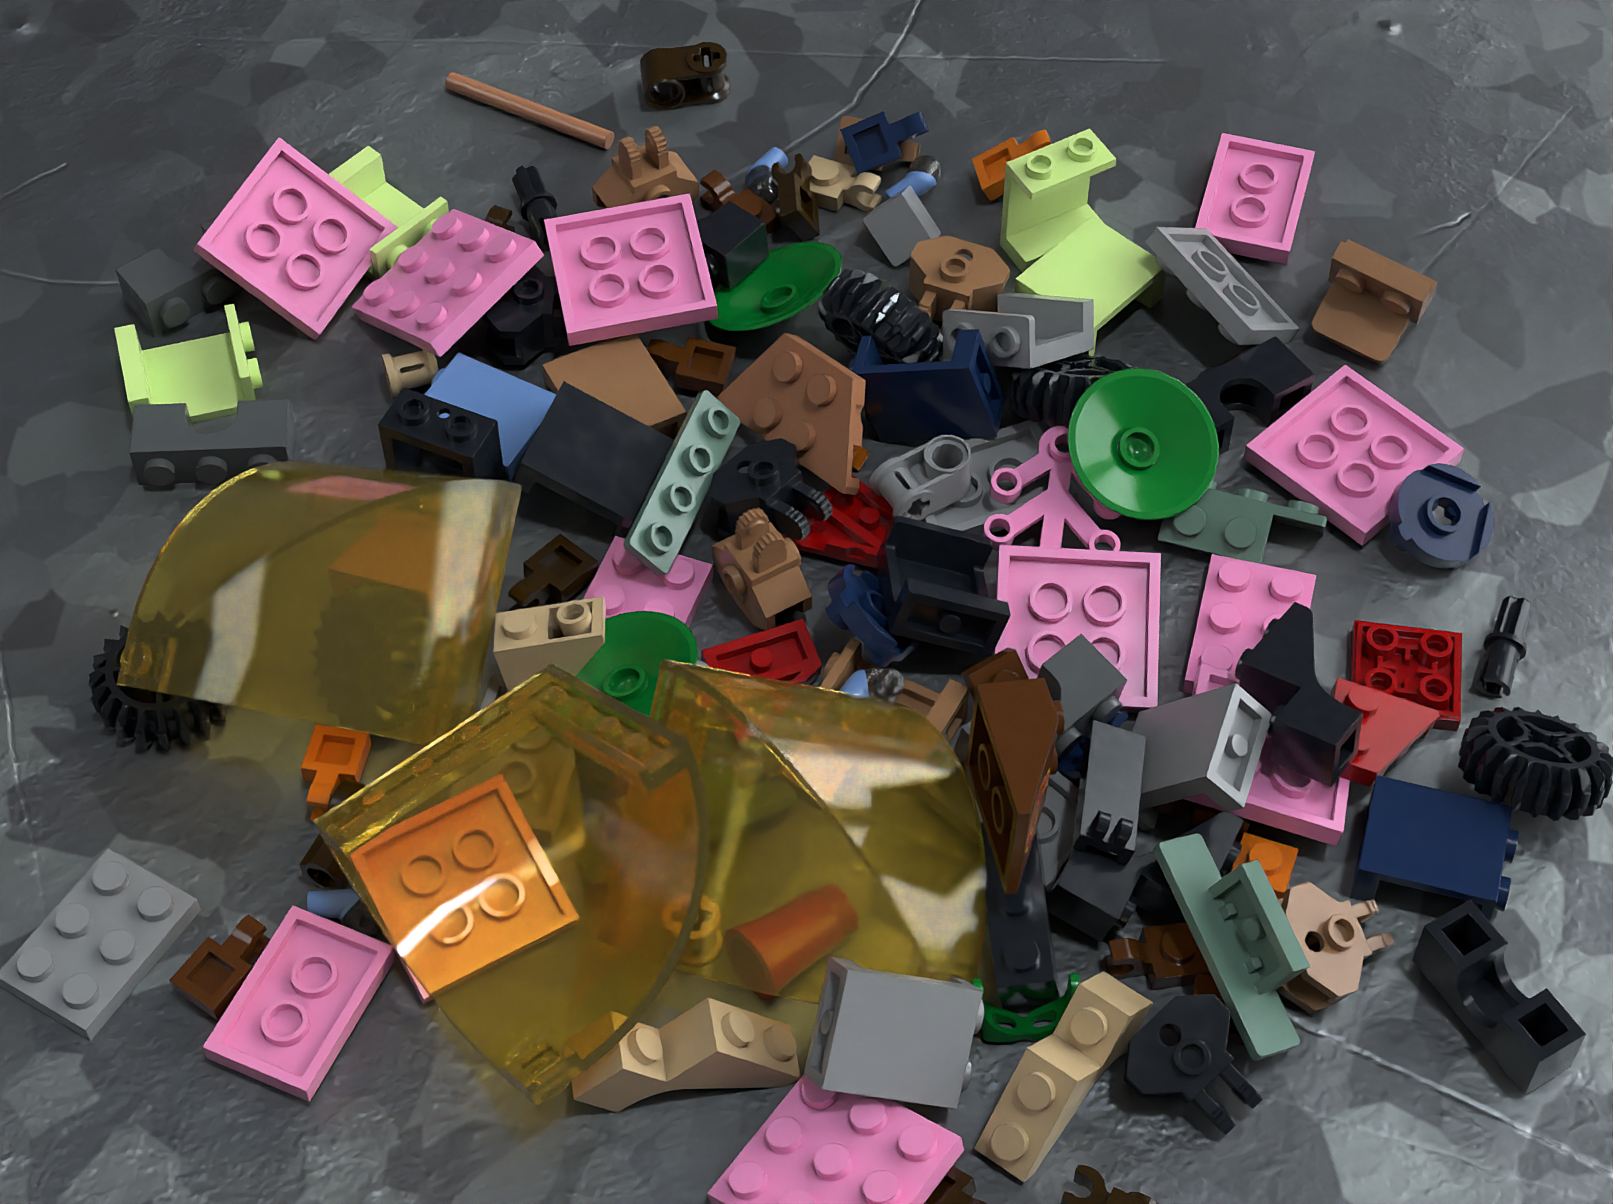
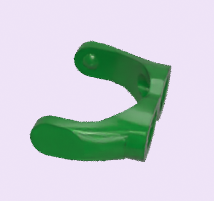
M1069 974L1067 990L1062 997L1036 1008L1026 1017H1020L1009 1010L994 1006L983 1000L984 1018L980 1028L982 1038L991 1042H1014L1021 1039L1042 1040L1054 1033L1080 984L1079 974ZM981 978L971 979V984L983 991L981 998L983 1000L984 988ZM1041 1020H1051V1021H1053L1051 1024H1048V1025H1046V1026H1042V1027H1034V1026H1033V1024H1034L1035 1022H1037V1021H1041ZM995 1023H1011L1015 1028H1004Z

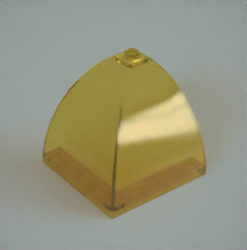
M303 460L272 462L247 470L211 491L194 506L177 525L159 551L146 576L135 605L125 648L121 655V666L117 684L325 724L463 754L470 737L523 485L503 480Z
M662 659L602 943L638 958L688 974L819 1005L829 956L852 960L866 969L950 982V979L954 977L964 979L971 984V979H975L977 976L984 937L987 878L985 849L980 818L972 789L959 759L942 733L926 717L914 709L895 701Z
M552 663L313 821L354 891L392 947L428 995L474 1049L503 1078L536 1106L547 1098L560 1094L566 1089L569 1082L612 1050L654 1003L672 975L687 945L698 915L705 887L709 858V817L706 792L700 768L689 740Z

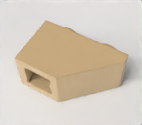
M603 596L496 613L493 653L510 698L565 689L605 643L606 603Z

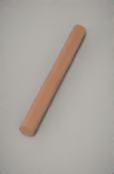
M451 72L447 76L445 87L450 91L604 149H609L613 143L614 132L455 72Z

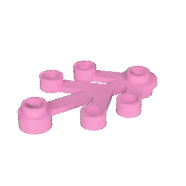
M1055 426L1048 429L1039 440L1038 454L1015 469L1004 467L993 473L990 483V494L997 502L1008 504L1019 498L1022 488L1050 472L1047 490L1008 515L994 514L987 518L984 524L983 536L992 540L994 550H999V545H1011L1015 536L1043 519L1039 547L1061 548L1065 522L1087 549L1096 550L1095 545L1103 542L1109 544L1113 551L1120 550L1121 544L1118 536L1112 531L1100 530L1069 493L1072 476L1094 500L1093 508L1097 515L1104 519H1115L1121 515L1101 504L1090 494L1076 474L1069 452L1064 453L1056 448L1058 444L1068 445V428L1065 426ZM1007 480L1012 482L1015 488L1005 491L1000 489L997 483ZM994 527H1003L1007 530L1008 535L996 537L991 534L990 530Z

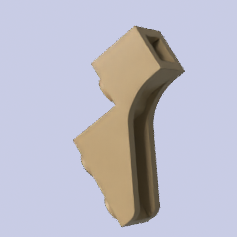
M1104 971L1080 983L1054 1033L1026 1048L974 1149L1021 1181H1027L1036 1172L1096 1081L1118 1057L1127 1052L1128 1042L1138 1032L1153 1002Z
M709 997L659 1029L614 1015L567 1046L574 1100L617 1113L644 1098L672 1090L776 1088L788 1086L801 1078L796 1054L797 1045L791 1025Z

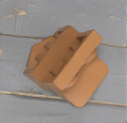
M1349 239L1346 243L1341 241L1331 259L1328 282L1332 284L1312 320V330L1317 335L1347 351L1372 362L1383 364L1390 358L1410 322L1418 324L1434 297L1438 282Z

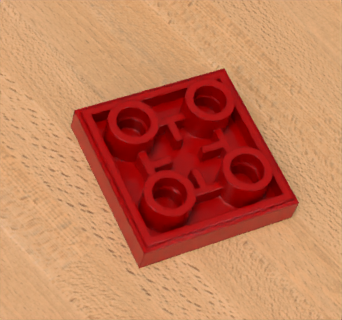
M1354 620L1351 631L1349 681L1438 710L1439 716L1432 729L1457 732L1461 722L1462 633Z

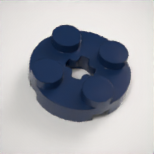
M1442 463L1431 464L1424 469L1411 473L1394 489L1389 503V519L1392 525L1389 530V536L1396 548L1407 551L1418 561L1432 567L1454 570L1486 548L1494 531V512L1490 502L1484 505L1482 497L1477 492L1481 486L1470 474L1452 465ZM1438 506L1444 508V517L1451 520V524L1443 526L1438 523L1432 511Z
M846 565L828 583L831 601L825 606L827 615L840 629H850L864 643L865 652L877 665L886 667L892 661H902L920 645V640L889 633L880 579L867 570L860 576L853 574L855 565Z

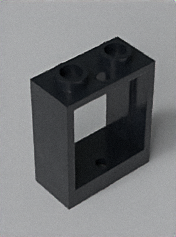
M403 388L378 424L393 504L445 523L488 532L508 501L497 420ZM443 413L449 414L447 418L439 417ZM421 448L462 462L463 471L422 457Z

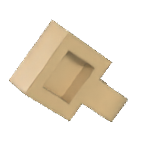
M815 155L809 161L812 168L810 190L817 197L818 207L838 212L843 203H846L862 211L870 212L881 202L882 196L874 194L881 183L879 176L869 172H863L857 176L854 166Z

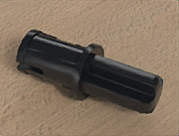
M522 165L516 169V175L512 177V182L521 201L519 211L522 218L530 223L539 248L550 251L544 220L558 217L556 214L557 202L552 194L547 193L538 169L534 166L525 168Z
M1514 596L1504 598L1493 633L1485 637L1483 643L1486 650L1485 659L1475 685L1486 696L1504 698V695H1510L1517 663L1526 655L1527 646L1523 640L1531 616V603L1525 598H1516Z

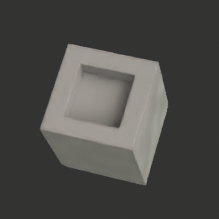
M910 185L872 209L862 219L893 266H898L909 259L917 242L937 238L941 234L939 228Z

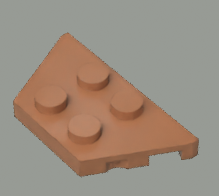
M784 333L734 380L717 399L739 417L742 424L765 440L782 438L796 445L799 463L843 494H857L860 478H852L853 446L862 447L863 425L860 416L861 410L864 407L866 380L799 336Z

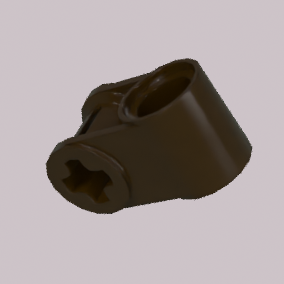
M702 42L690 46L656 48L645 53L640 59V72L646 104L656 110H670L676 107L700 104L712 105L726 99L730 93V81L724 74L728 61L725 48L717 43ZM705 55L708 56L709 67L704 65ZM707 80H712V91L708 90Z

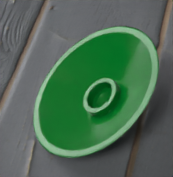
M801 242L770 250L769 257L731 290L720 283L713 291L717 304L718 319L708 321L715 327L724 330L749 331L775 325L799 314L823 296L822 293L830 282L839 276L842 268L841 254L833 246L820 242Z
M1142 368L1124 369L1110 373L1086 389L1076 403L1070 418L1068 448L1076 474L1094 498L1119 514L1144 520L1168 518L1194 505L1212 483L1219 458V443L1215 424L1201 399L1184 383L1168 374Z
M635 611L608 617L605 619V643L565 689L542 693L544 707L551 718L558 724L581 733H610L638 725L664 710L685 689L697 665L698 647L696 639L686 624L665 613Z

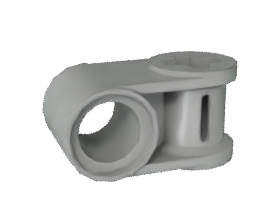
M955 435L937 436L924 445L882 463L870 477V488L876 495L884 496L893 508V518L895 516H903L921 521L927 515L951 503L960 501L967 496L971 485V449L966 441Z

